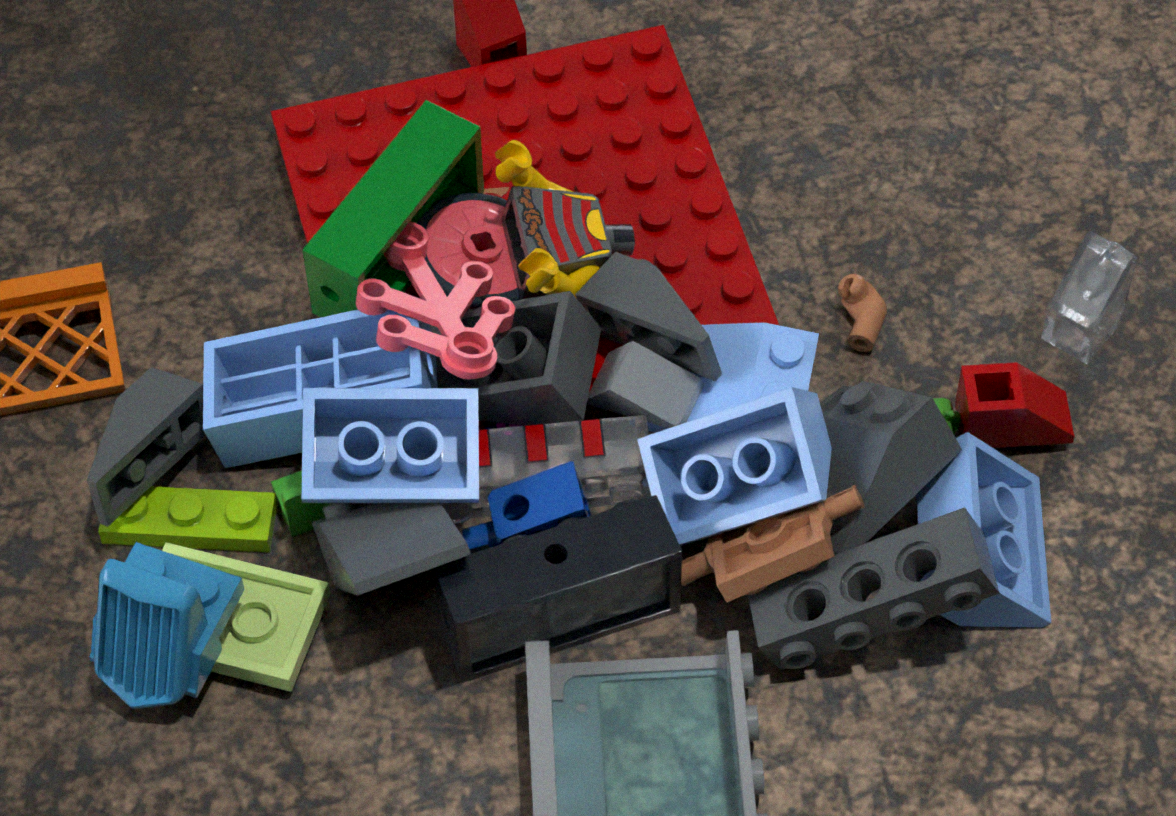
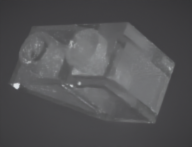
M1089 231L1048 305L1041 339L1088 365L1122 322L1138 256L1130 253L1120 244L1108 241Z

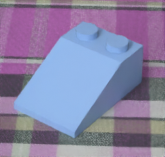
M769 323L702 325L709 334L722 375L717 381H713L690 372L701 378L705 384L687 422L790 387L808 391L819 333ZM631 417L630 428L655 433L669 429Z

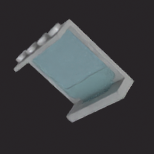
M739 630L727 631L725 655L550 664L549 640L525 642L533 816H768L767 813H756L755 795H764V770L762 758L751 759L749 741H759V721L757 705H746L744 689L753 688L754 686L753 661L751 652L741 653Z

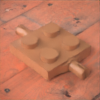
M853 485L849 489L826 498L825 501L709 537L703 552L682 560L681 584L685 586L689 582L714 572L716 586L727 603L744 595L759 593L769 584L797 572H807L816 568L823 561L835 557L830 536L833 520L865 508L859 490Z

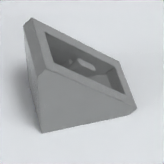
M631 341L607 354L589 392L587 403L604 410L662 427L672 428L687 422L705 383L701 378L635 341Z

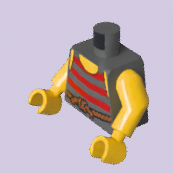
M512 140L495 152L496 158L502 162L496 167L498 180L504 183L512 180L514 185L511 187L501 220L520 300L571 291L576 297L575 294L615 252L626 256L633 254L635 235L632 225H605L599 199L593 194L574 192L545 179L531 166V155L528 149L519 141Z

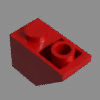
M453 0L456 44L471 67L527 55L526 30L515 0Z
M1018 362L961 366L955 399V409L961 414V421L959 423L960 436L969 432L992 448L1074 442L1075 436L1066 391Z

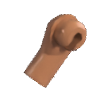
M849 274L838 285V293L842 297V304L855 321L848 337V343L857 351L870 352L874 348L886 318L887 306L872 284L866 282L863 276Z

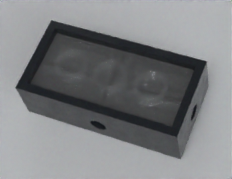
M657 495L642 500H625L610 510L585 518L572 517L562 521L554 528L529 536L523 534L515 535L506 539L500 545L471 553L468 556L433 568L440 628L462 683L526 663L525 642L549 640L550 655L678 613L681 609L682 549Z

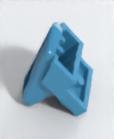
M138 542L134 544L125 562L108 559L99 575L97 612L93 618L91 654L89 656L90 661L94 662L97 677L132 709L172 705L179 702L184 694L197 698L222 651L219 637L245 590L242 578Z

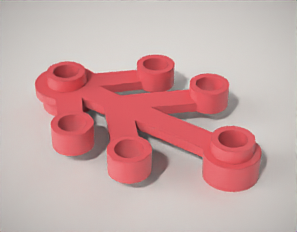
M410 221L386 250L384 256L391 267L405 271L420 298L390 288L382 280L366 279L357 287L356 307L362 313L373 316L381 315L387 310H391L435 326L442 334L439 335L412 326L408 319L400 315H386L379 320L376 334V343L383 350L400 352L410 346L440 357L442 366L449 373L461 379L471 380L485 377L495 369L497 362V352L493 347V339L497 333L506 332L512 327L515 305L505 297H488L482 303L480 319L473 328L465 327L461 319L475 297L485 296L491 290L492 268L481 261H468L464 263L460 269L459 280L447 297L425 261L429 239L428 232L421 225Z

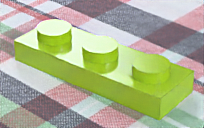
M151 486L108 527L100 524L98 532L102 544L134 545L138 542L147 546L164 547L167 542L193 549L270 553L278 504L276 494L270 492Z

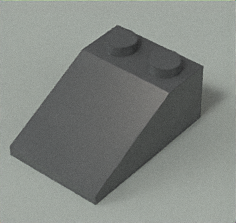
M571 291L512 301L515 305L513 324L508 331L497 333L493 339V347L497 352V362L495 369L489 375L478 379H461L449 373L442 366L440 357L436 356L438 388H478V421L523 426L539 424L549 426L582 421L585 416L601 327ZM481 307L471 308L466 311L461 319L465 327L473 328L480 319ZM430 325L433 333L442 335L437 327Z
M862 381L860 384L846 390L841 396L840 402L824 416L832 447L826 498L855 485L860 492L865 506L863 509L833 520L830 536L834 555L869 541L962 450L932 397Z
M332 503L322 508L325 518L312 522L334 587L357 596L471 554L467 542L441 503H364L359 506L358 503Z

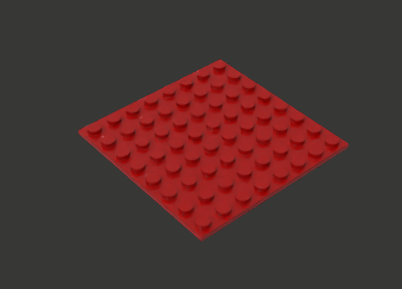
M664 25L270 111L306 243L311 240L425 100L480 126L484 189L509 187L507 193L503 196L495 193L485 194L508 200L511 187L514 185L512 180L508 183L498 180L496 167L502 162L496 158L495 152L512 140L519 141L528 149L531 155V166L545 179L571 191L589 193L597 197L605 225H632L635 235V247L633 254L629 257L637 260L644 259L656 266L701 325L769 323L779 325ZM412 284L404 292L420 298ZM600 337L590 390L607 354L623 345ZM478 421L479 429L497 424L494 422Z

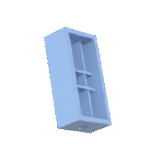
M353 310L204 342L203 430L224 467L229 468L302 453L303 388H438L435 355L410 346L400 352H389L380 348L376 343L378 322L386 315H400L408 319L412 326L432 332L430 325L391 310L375 316L364 314L359 310Z

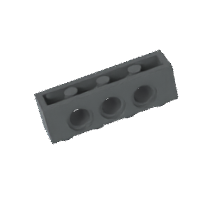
M964 507L835 554V557L823 561L816 568L807 572H797L769 584L759 593L748 595L758 648L782 671L787 668H804L811 665L816 658L841 649L853 650L863 647L872 638L895 630L917 628L926 619L952 610L963 611L971 609L980 604L983 599L1000 593L984 533ZM931 570H935L932 576H930L928 579L924 581H921L922 577L926 573H928ZM879 590L874 598L866 601L872 592ZM825 609L817 619L812 620L816 613Z

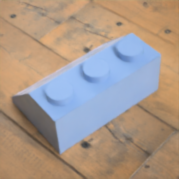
M790 387L637 439L651 496L657 495L680 546L825 501L827 497L832 447L818 394Z
M303 388L302 503H479L478 388Z
M967 432L956 438L962 450L915 495L917 499L918 524L965 507L984 533L1000 594L983 599L980 604L971 609L963 611L952 610L940 615L958 626L1045 627L1051 624L1039 477ZM931 570L928 573H926L922 577L921 581H924L928 579L930 576H932L935 570Z

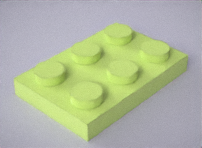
M166 542L162 550L164 552L242 578L245 590L219 637L222 651L211 672L292 692L329 599V583Z

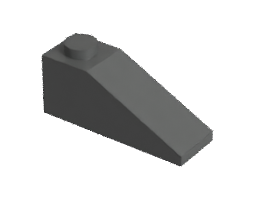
M615 252L575 294L577 300L600 325V337L621 345L635 341L679 367L713 381H717L722 375L709 334L660 270L651 262L644 259L637 260Z
M151 367L116 398L87 477L99 524L108 527L206 435L203 430L202 383Z

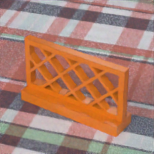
M102 262L0 281V327L6 326L3 330L0 328V352L6 345H9L27 356L11 377L0 372V384L3 385L0 390V416L121 393L126 390L111 308L110 291ZM100 309L102 321L89 338L67 326L77 313ZM38 320L50 327V329L35 348L14 337L15 333L24 323ZM60 334L81 346L65 367L44 355ZM103 337H105L106 349L98 345ZM93 353L109 363L111 377L87 381L75 373L88 356ZM37 363L58 375L46 390L33 392L21 384Z

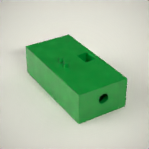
M425 100L302 249L312 313L319 317L358 310L355 304L357 287L366 279L382 280L390 288L405 292L412 283L405 271L391 267L384 253L410 221L417 223L423 214L437 201L456 194L484 193L480 126Z

